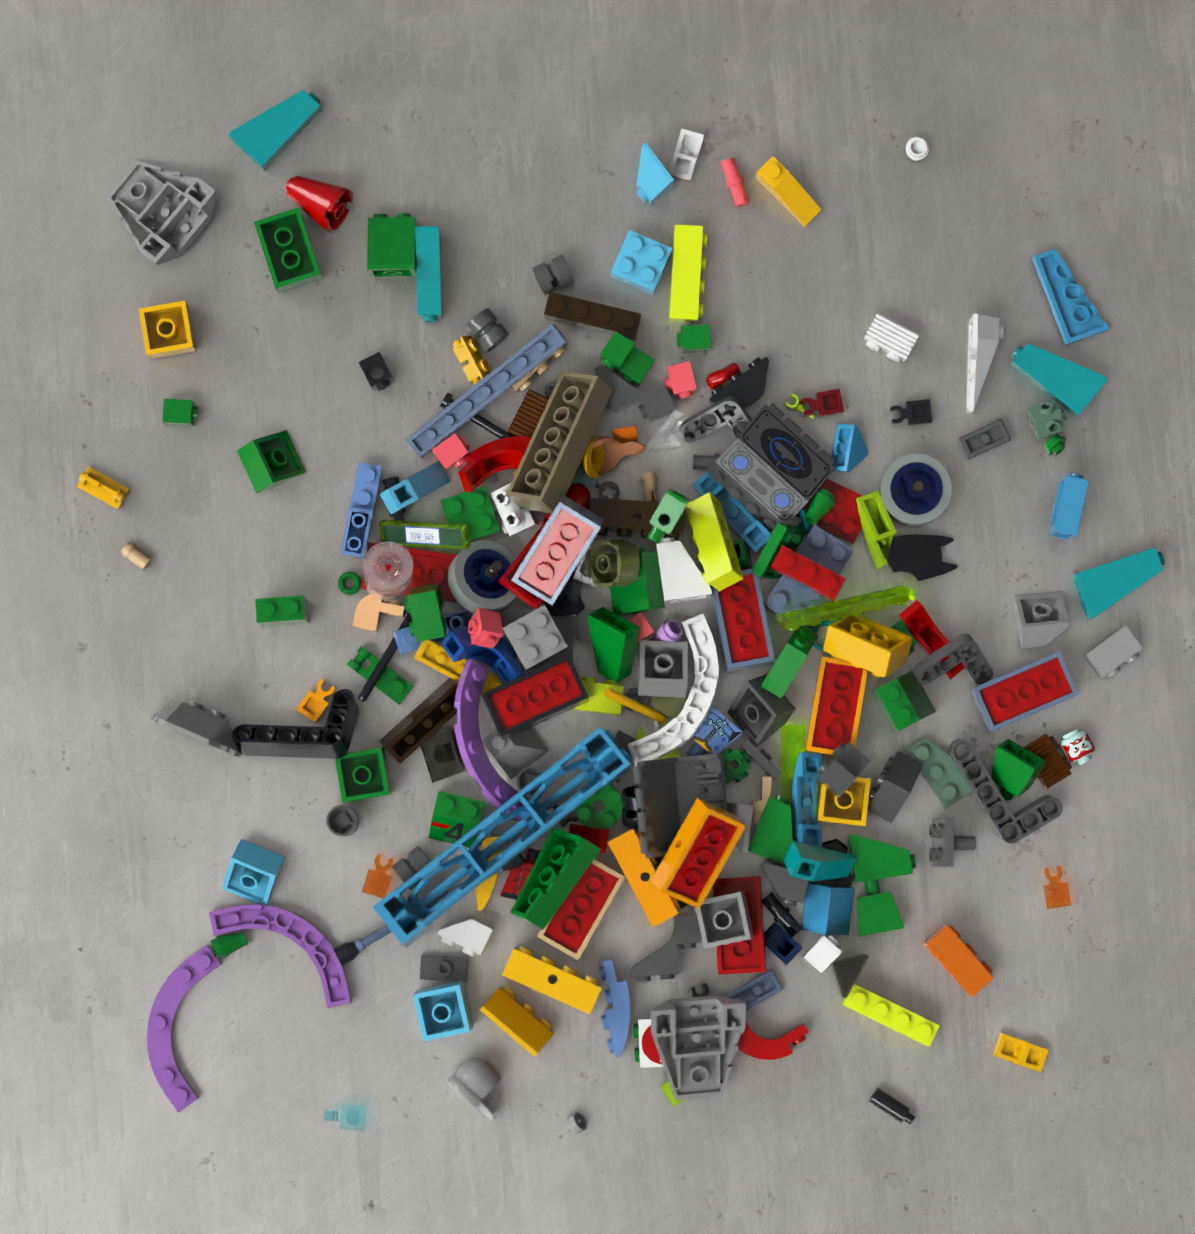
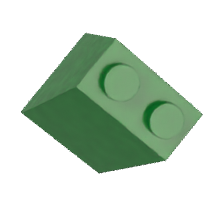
M380 213L373 214V217L368 218L367 271L370 278L417 277L416 218L411 217L410 213H399L397 217H387V214Z
M913 670L872 692L894 734L936 712L922 684L913 675Z

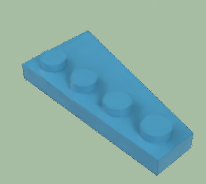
M1056 249L1032 257L1065 345L1110 329L1108 324L1099 316V311L1095 305L1091 304L1084 294L1085 291L1082 286L1077 284L1072 276L1073 273Z

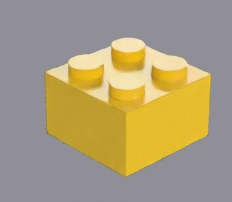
M186 301L139 308L145 350L149 359L196 351L190 311Z
M856 777V780L841 797L834 795L821 783L817 821L865 827L871 779Z

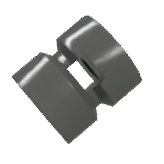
M563 254L551 259L548 265L542 263L532 268L544 295L556 291L559 285L565 287L575 282Z
M489 308L480 312L465 326L473 337L479 338L478 344L486 353L496 348L509 336V332L501 323H496L497 318Z
M536 766L523 768L517 776L519 791L544 771ZM543 782L526 796L532 797L543 784Z
M339 805L329 811L326 823L328 829L333 834L349 836L357 830L359 817L353 808Z
M417 846L408 853L407 859H400L392 868L401 880L406 882L431 861L422 849ZM421 879L418 882H416L413 886H411L409 889L412 890L414 887H416L418 883L421 881Z

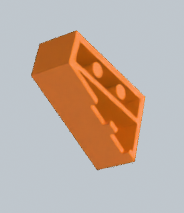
M943 924L922 944L964 991L973 998L994 979L991 976L993 970L984 961L981 963L975 957L976 951L968 943L964 944L959 937L961 935L952 925L949 927Z

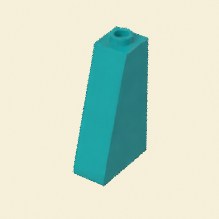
M301 90L232 130L228 136L231 141L265 171L322 111L319 105L321 100L313 92L308 94L306 91Z
M439 226L415 227L418 318L423 319V322H437V318H442L441 232Z
M1029 343L1024 348L1019 346L1011 355L1014 360L1010 365L1075 418L1079 416L1108 381V378L1102 374Z
M1155 547L1072 575L1087 621L1095 618L1163 570L1162 565H1165L1162 553L1160 551L1157 552Z

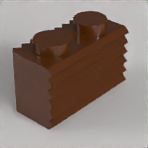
M529 389L508 429V433L513 436L532 437L549 398Z
M1046 733L1023 747L1046 761L1045 766L1038 775V779L1044 789L1052 787L1071 775L1070 769L1072 766L1066 756L1061 758L1057 751L1060 747L1053 736L1049 737Z

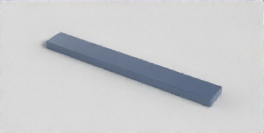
M552 323L407 438L406 441L419 458H423L568 342L557 326Z

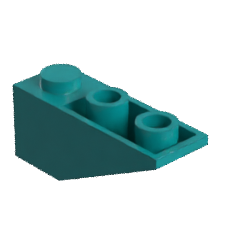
M793 841L784 858V862L791 877L808 881H819L848 877L857 856Z

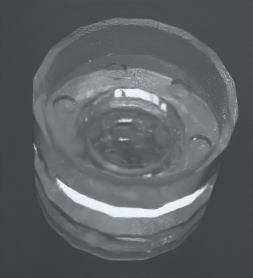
M391 541L381 542L373 546L366 553L363 562V578L368 592L377 599L392 601L403 597L409 591L413 581V559L409 551L401 544ZM386 565H391L390 571L385 570Z

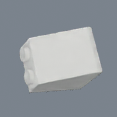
M674 538L662 539L660 544H656L664 604L711 598L712 591L710 586L705 582L703 575L681 541H675Z

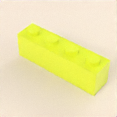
M675 225L669 322L698 323V317H703V303H699V294H704L705 280L700 279L701 270H705L706 256H702V247H707V233H703V226Z
M709 492L690 502L686 508L688 513L686 519L692 527V539L699 550L697 557L704 567V580L709 586L712 585L718 591H721L744 579L721 501Z
M582 677V683L589 696V702L571 710L621 716L622 704L604 696L607 688L623 694L624 686H620V681L616 683L612 680H606V683L603 684L596 683V678Z
M854 983L850 984L841 1003L930 1047L940 1026Z

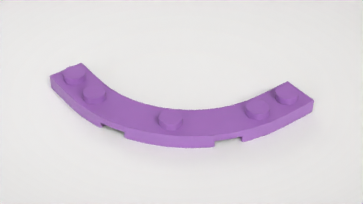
M472 658L466 660L456 690L454 708H457L458 723L454 724L456 739L469 775L471 777L474 776L482 787L480 790L482 794L499 808L516 795L518 791L497 773L485 752L480 735L478 714L480 697L489 670ZM519 801L510 809H508L505 813L507 814L524 805L521 801ZM517 816V817H515V818H513V819L516 820V821H518V820H521L522 818H521L520 816Z
M241 905L209 912L214 935L242 929H265L277 932L291 939L307 952L315 964L322 981L327 1008L352 1003L345 972L335 954L334 948L315 926L302 917L287 910L267 905Z
M208 945L184 961L167 978L155 998L148 1021L147 1048L151 1067L158 1084L177 1112H180L197 1100L198 1096L188 1084L176 1063L171 1039L173 1023L177 1008L187 992L199 980L221 965Z

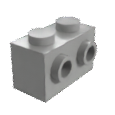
M1125 625L1086 653L1085 656L1101 678L1106 675L1111 678L1121 670L1119 665L1125 661L1128 664L1133 662L1140 656L1138 652L1143 648Z

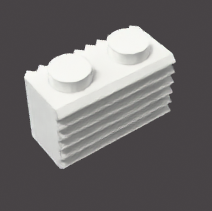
M877 313L863 340L867 342L866 346L876 352L880 349L888 353L887 357L899 363L900 360L906 361L919 334Z

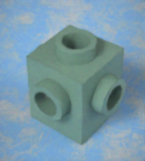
M1054 399L1027 408L1031 427L1038 439L1065 431L1064 420H1067L1064 408L1062 406L1058 407Z

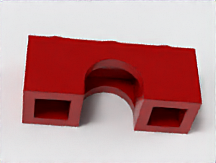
M783 545L770 567L773 571L790 580L793 579L806 585L813 592L832 602L836 599L846 580L844 577Z

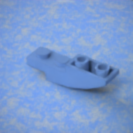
M358 463L351 506L349 507L342 543V555L359 558L365 557L379 493L382 466Z
M464 608L443 615L447 631L446 636L452 629L468 626V622L474 613ZM410 627L393 632L400 655L418 650L422 641L417 642L416 636L411 635ZM446 636L431 640L439 644L443 642Z
M612 959L602 961L603 966L599 967L602 981L607 980L609 989L605 990L608 1004L613 1003L614 1008L606 1009V1015L601 1016L604 1030L609 1029L611 1039H607L610 1053L615 1052L616 1057H620L629 1031L630 997L627 980L617 982Z

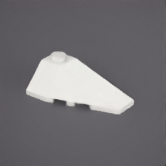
M973 314L969 320L966 414H972L975 409L999 339H1003V325H999V318Z

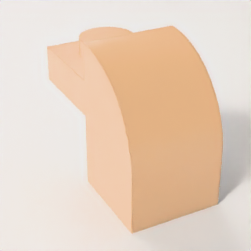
M383 593L369 594L358 603L352 626L358 629L377 632L380 614L404 618L405 607L401 606V602L387 599V603H383Z

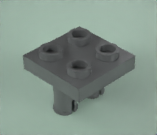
M954 819L932 820V824L929 826V836L932 838V848L929 849V861L932 862V867H954L955 850L976 849L975 836L954 835Z

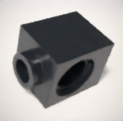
M380 352L358 362L372 390L377 389L381 391L391 385L390 382L393 381V377ZM374 368H381L384 373L381 378L374 379L371 377V371Z

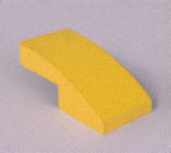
M1000 1033L992 1055L1041 1072L1049 1050Z

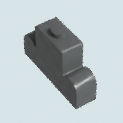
M502 609V628L535 609ZM583 609L577 616H551L568 649L534 668L544 666L568 654L573 662V639L577 638V640L584 643L592 641L587 618L588 614L597 609ZM503 630V636L505 637L506 640L509 641L508 637L506 636V634H505V632H504V630Z

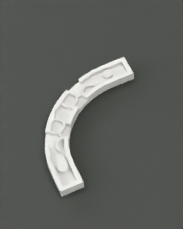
M704 613L682 622L694 657L695 680L689 697L681 713L665 727L649 736L627 744L635 766H637V761L660 759L681 747L700 728L712 708L719 684V656L713 634Z

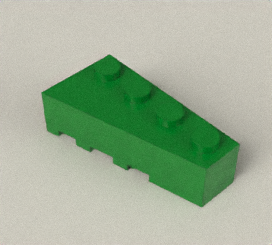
M553 827L510 913L524 922L544 930L601 849L583 837Z

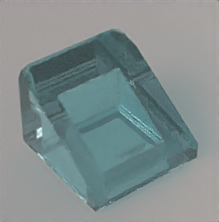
M580 468L575 473L571 482L597 489L600 487V484L594 478H589L583 468Z

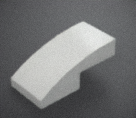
M681 129L669 168L670 175L691 181L703 142V134Z

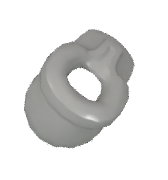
M482 1058L468 1059L450 1077L448 1085L466 1104L474 1107L484 1118L487 1117L490 1120L496 1118L481 1100L497 1085L501 1077L494 1066L487 1060Z

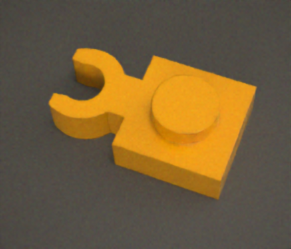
M324 679L317 683V692L313 693L309 690L296 708L297 711L317 723L329 705L324 699L327 696H331L335 691L334 686L329 691L322 690V685L325 683Z

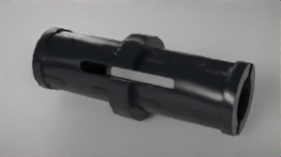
M773 892L769 893L762 900L764 906L775 917L773 920L776 923L779 922L791 937H794L796 933L803 929L789 913L790 909L788 907L785 908Z

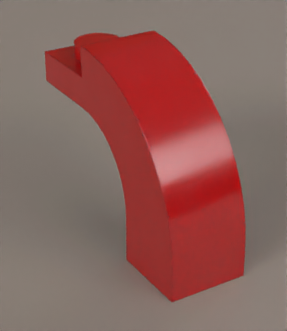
M514 436L498 439L484 444L465 457L467 464L458 471L464 491L472 493L482 482L496 472L506 469H517L532 437Z
M918 600L899 614L904 625L927 656L950 642L938 629ZM949 656L944 657L940 662L946 661ZM961 662L944 674L951 680L965 666Z
M746 1022L744 1033H741L738 1042V1049L757 1059H780L793 1053L789 1047L790 1043L796 1046L806 1040L805 1034L809 1032L802 1023L778 1038L765 1039L757 1036Z

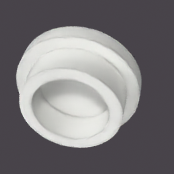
M913 137L906 144V154L912 160H922L928 155L929 145L925 139Z

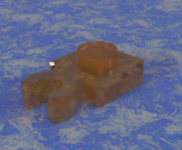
M378 854L375 858L376 871L368 870L362 892L385 898L392 876L386 874V871L392 867L393 859L390 858L388 864L382 866L380 864L381 855Z
M1056 866L1057 874L1054 877L1050 876L1048 868H1044L1043 871L1045 878L1049 880V885H1043L1047 909L1071 905L1068 883H1060V878L1063 874L1061 866Z

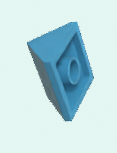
M808 882L805 893L802 930L822 935H849L854 887Z

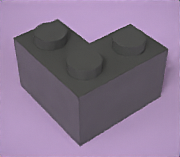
M850 742L846 745L841 743L832 753L835 758L831 762L825 761L816 771L820 774L816 779L837 797L843 795L871 761Z
M900 751L897 752L894 759L889 757L883 768L887 772L882 771L876 782L879 787L873 786L869 793L870 803L867 810L892 823L911 793L924 764Z

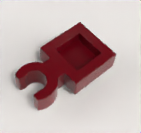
M840 389L818 392L815 394L816 400L806 397L800 401V404L807 403L811 406V410L802 413L805 417L811 416L815 411H819L820 417L844 412Z

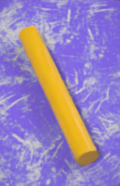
M607 688L604 692L605 697L661 724L666 721V715L615 690Z

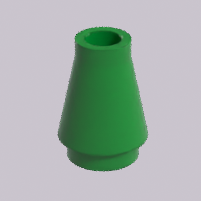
M824 489L816 492L813 495L804 519L808 523L816 525L834 507V495Z
M244 932L215 936L216 939L211 940L216 958L222 957L223 959L248 945Z

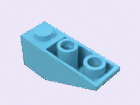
M438 461L380 493V496L392 515L449 483L450 480Z

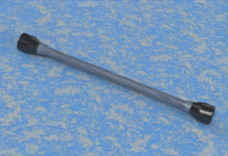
M521 852L493 874L516 869L525 864ZM460 884L456 885V887H453V889L451 888L450 890H448V892L446 891L445 893H443L440 897H438L435 901L428 905L427 908L430 909L436 903H438L447 895H449ZM385 925L382 929L380 928L366 936V938L347 942L334 949L340 963L345 965L354 960L369 944L371 945L380 940V938L382 939V937L387 936L392 931Z

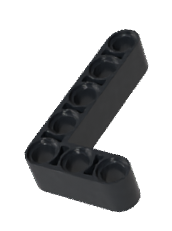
M341 689L332 698L325 727L243 724L233 730L232 737L240 753L246 756L339 759L344 757L349 751L359 714V707L352 691Z

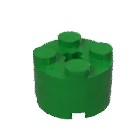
M605 784L576 807L575 812L584 826L608 829L621 816L623 808L622 799L613 786ZM602 800V805L606 806V808L596 813L592 803Z

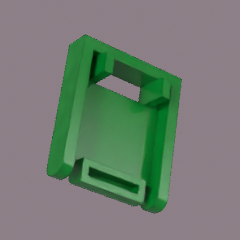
M778 522L753 568V574L762 578L779 579L782 575L770 569L782 545L795 551L803 540L805 530L796 525Z

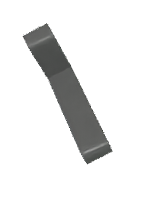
M956 739L951 742L949 746L950 756L997 835L1003 841L1011 844L1016 843L1061 815L1063 811L1062 803L1051 795L1042 796L1013 814L973 746L963 739ZM964 744L967 751L965 755L958 757L956 749L959 745ZM972 765H977L979 768L978 774L970 777L968 774L969 768ZM989 785L991 789L990 794L982 797L980 794L981 788ZM1054 801V810L1047 813L1045 811L1046 803ZM1001 805L1003 809L1002 814L999 817H993V808ZM1033 813L1035 816L1034 822L1026 825L1025 817ZM1008 826H1013L1015 829L1011 837H1005L1004 831Z

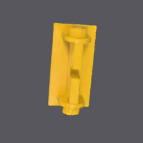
M471 335L461 336L460 340L453 343V351L459 362L469 361L468 365L462 367L469 382H473L475 385L490 373V366L482 358L479 352V345Z
M89 466L85 472L81 473L79 477L80 482L77 485L78 488L116 509H119L129 491V488Z

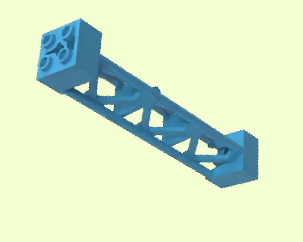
M599 727L410 879L373 906L403 946L408 947L429 930L427 926L605 784L612 785L632 769L630 764L632 758L623 747L620 750L616 747V738L609 729L604 731ZM580 752L586 757L563 767ZM578 768L581 769V773L542 804L538 801L556 778ZM589 779L590 782H588L570 799H568L562 805L557 807L551 813L547 812L559 801H561L564 797H566L569 793H571L574 789H576L583 782ZM543 782L529 802H527L524 797ZM521 801L524 806L502 815L517 802ZM517 816L522 818L484 850L480 851L478 849L494 827ZM525 828H530L507 849L490 861L487 860ZM481 832L467 851L463 845ZM459 848L464 853L442 863ZM458 863L462 866L422 899L418 897L435 874ZM467 874L470 876L441 901L436 903L430 909L427 908L428 905H430L433 901H435L453 885L459 882ZM421 879L406 901L402 893Z

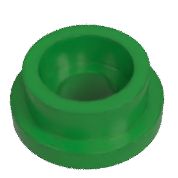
M1059 434L1053 435L1044 445L1047 449L1046 453L1048 455L1060 454L1066 447V438Z
M345 572L338 580L340 591L346 595L358 593L362 586L361 578L355 572ZM349 579L354 580L355 584L352 588L346 587V581Z

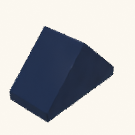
M775 922L764 933L765 946L785 965H788L803 949L799 943Z

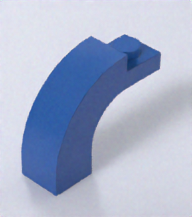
M468 626L452 629L441 643V646L453 662L468 658L480 660L495 672L503 684L525 674L514 660L517 655L514 648L502 637L493 649L473 645L468 633Z

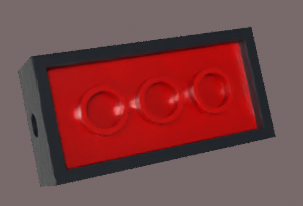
M569 654L482 693V699L502 741L589 702V696Z

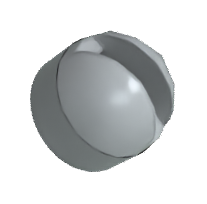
M575 1113L567 1119L566 1128H570V1133L578 1134L586 1130L587 1123L580 1113Z

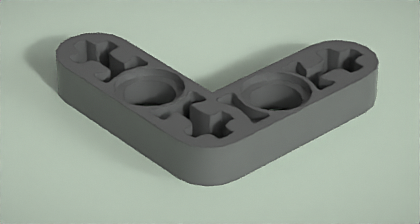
M728 396L686 419L681 425L680 436L686 442H695L727 424L737 438L741 433L737 429V424L740 422L749 424L752 418L736 397ZM727 404L730 407L735 406L734 412L727 410L723 413L722 418L721 413L726 410ZM712 414L717 418V422L715 424H708L705 422L704 417ZM688 426L690 429L697 427L694 434L686 432Z
M962 634L916 664L913 668V675L920 684H928L962 662L976 684H983L992 678L993 670L972 636ZM965 645H967L969 648L966 651L964 650ZM949 656L946 661L940 662L944 657ZM978 656L974 661L968 663L971 658Z

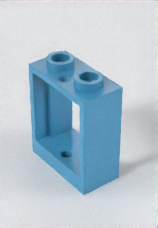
M1069 473V475H1065L1059 481L1048 536L1072 540L1077 536L1089 481L1083 479V475Z

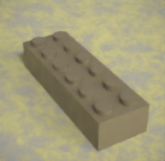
M566 371L561 372L506 492V496L520 508L552 514L561 497L566 495L613 391L599 376Z

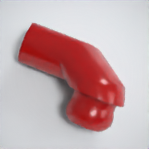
M731 363L721 370L710 373L706 379L708 388L714 390L720 384L729 380L740 371L739 366L736 363Z

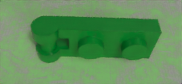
M361 646L357 650V656L353 660L350 659L347 665L368 680L379 659ZM365 659L371 662L366 670L361 667ZM388 666L375 685L376 688L398 705L402 703L414 687Z

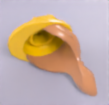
M595 436L590 440L580 464L589 478H598L616 468L624 456H636L645 451L646 446L637 441L619 443L611 437Z

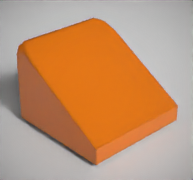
M636 426L612 430L613 438L619 443L638 442Z

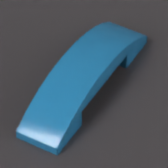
M706 472L693 484V487L701 496L710 492L721 501L728 526L741 539L743 538L755 553L768 542L771 536L770 532L736 498H733L721 484L714 481L710 474Z
M801 752L797 759L792 786L794 831L797 842L822 847V825H817L816 779L820 775L816 771L822 765V754Z

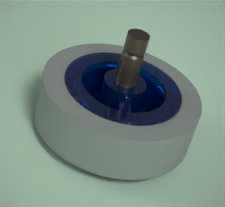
M912 453L899 457L889 465L882 476L879 493L889 516L894 520L908 526H922L933 522L945 511L951 499L952 483L948 471L938 460L929 455Z
M482 540L467 545L453 559L449 567L448 584L453 597L462 607L473 613L478 608L496 612L501 611L515 599L516 595L498 581L516 557L506 547L493 541Z

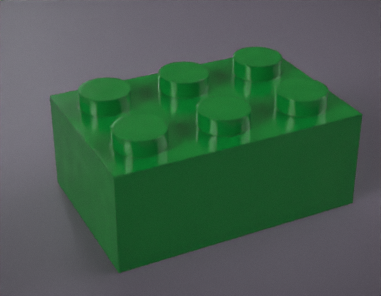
M299 207L254 222L275 289L278 293L323 279Z

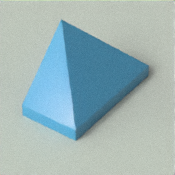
M837 424L831 456L835 459V462L832 464L835 467L833 471L850 472L869 453L857 425Z

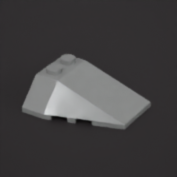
M136 160L107 195V198L119 218L123 221L139 251L155 264L160 265L182 256L211 221L218 192L200 178H192L176 171L171 172L164 170L162 167Z
M190 700L189 704L182 702L154 713L150 717L155 722L238 757L241 755L232 737L231 725L228 721L224 720L225 715L213 709L211 713L202 710L203 705Z
M714 995L669 999L651 1009V1033L675 1100L723 1096L732 1069L731 1063L734 1054H737L741 1033H744L746 1027L745 1001Z

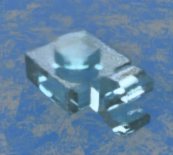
M342 1104V1111L325 1109L324 1120L340 1121V1129L364 1131L366 1106Z

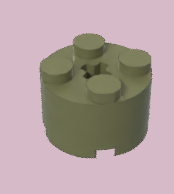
M622 539L599 540L593 544L594 546L591 550H588L585 557V570L588 577L593 579L595 582L593 584L597 587H626L639 579V549L635 544Z

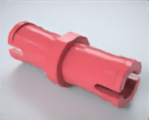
M735 158L722 161L720 164L727 179L726 186L731 190L735 206L739 207V205L744 206L750 203L743 185L745 181L740 176Z

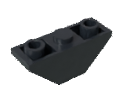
M758 357L748 365L750 369L745 373L737 372L729 379L731 383L723 388L720 385L710 393L712 397L709 398V403L713 405L725 397L734 396L742 403L745 409L764 396L769 359L765 357L761 360ZM727 404L726 408H733V409H735V406L730 407V406Z

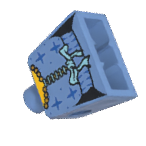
M712 706L703 724L690 738L695 743L686 753L689 756L703 755L705 752L708 754H719L743 732Z

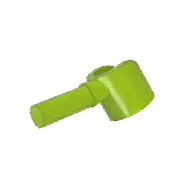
M790 394L797 401L795 405H789L785 402L789 410H798L802 413L809 411L800 404L799 398L795 394ZM813 413L808 417L813 420L816 415Z

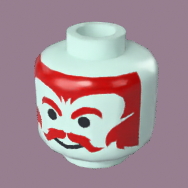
M1078 728L1062 736L1063 740L1060 743V747L1070 763L1077 761L1081 765L1092 759L1090 754L1095 751V746L1087 731H1080Z

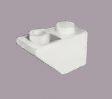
M470 919L441 929L438 935L442 936L440 941L452 947L456 943L463 947L462 952L475 957L476 953L482 954L494 929L474 919Z
M821 935L803 955V958L822 973L842 953L838 949L841 944L832 936L828 935L825 937Z

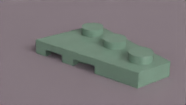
M926 737L905 750L909 757L924 764L920 774L944 809H947L972 792L952 757ZM968 770V774L970 777L976 776Z

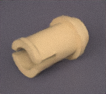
M656 472L642 473L640 481H643L644 501L659 500L656 480L659 479V476H656Z
M128 542L120 553L123 554L124 559L128 558L140 567L141 570H144L152 558L139 550L135 543Z

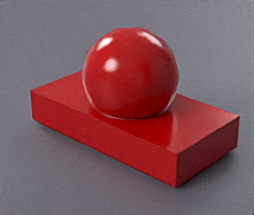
M570 823L569 833L583 837L601 849L599 853L606 854L609 830L594 827L588 828L584 825Z

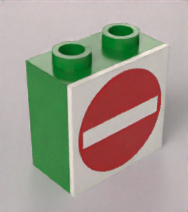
M651 1018L638 1019V1024H634V1038H639V1048H634L635 1062H640V1068L663 1067L651 1033Z

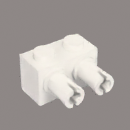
M508 484L490 493L492 497L490 501L494 512H499L501 516L500 525L503 532L514 537L539 525L533 510L520 508L506 496L510 486Z

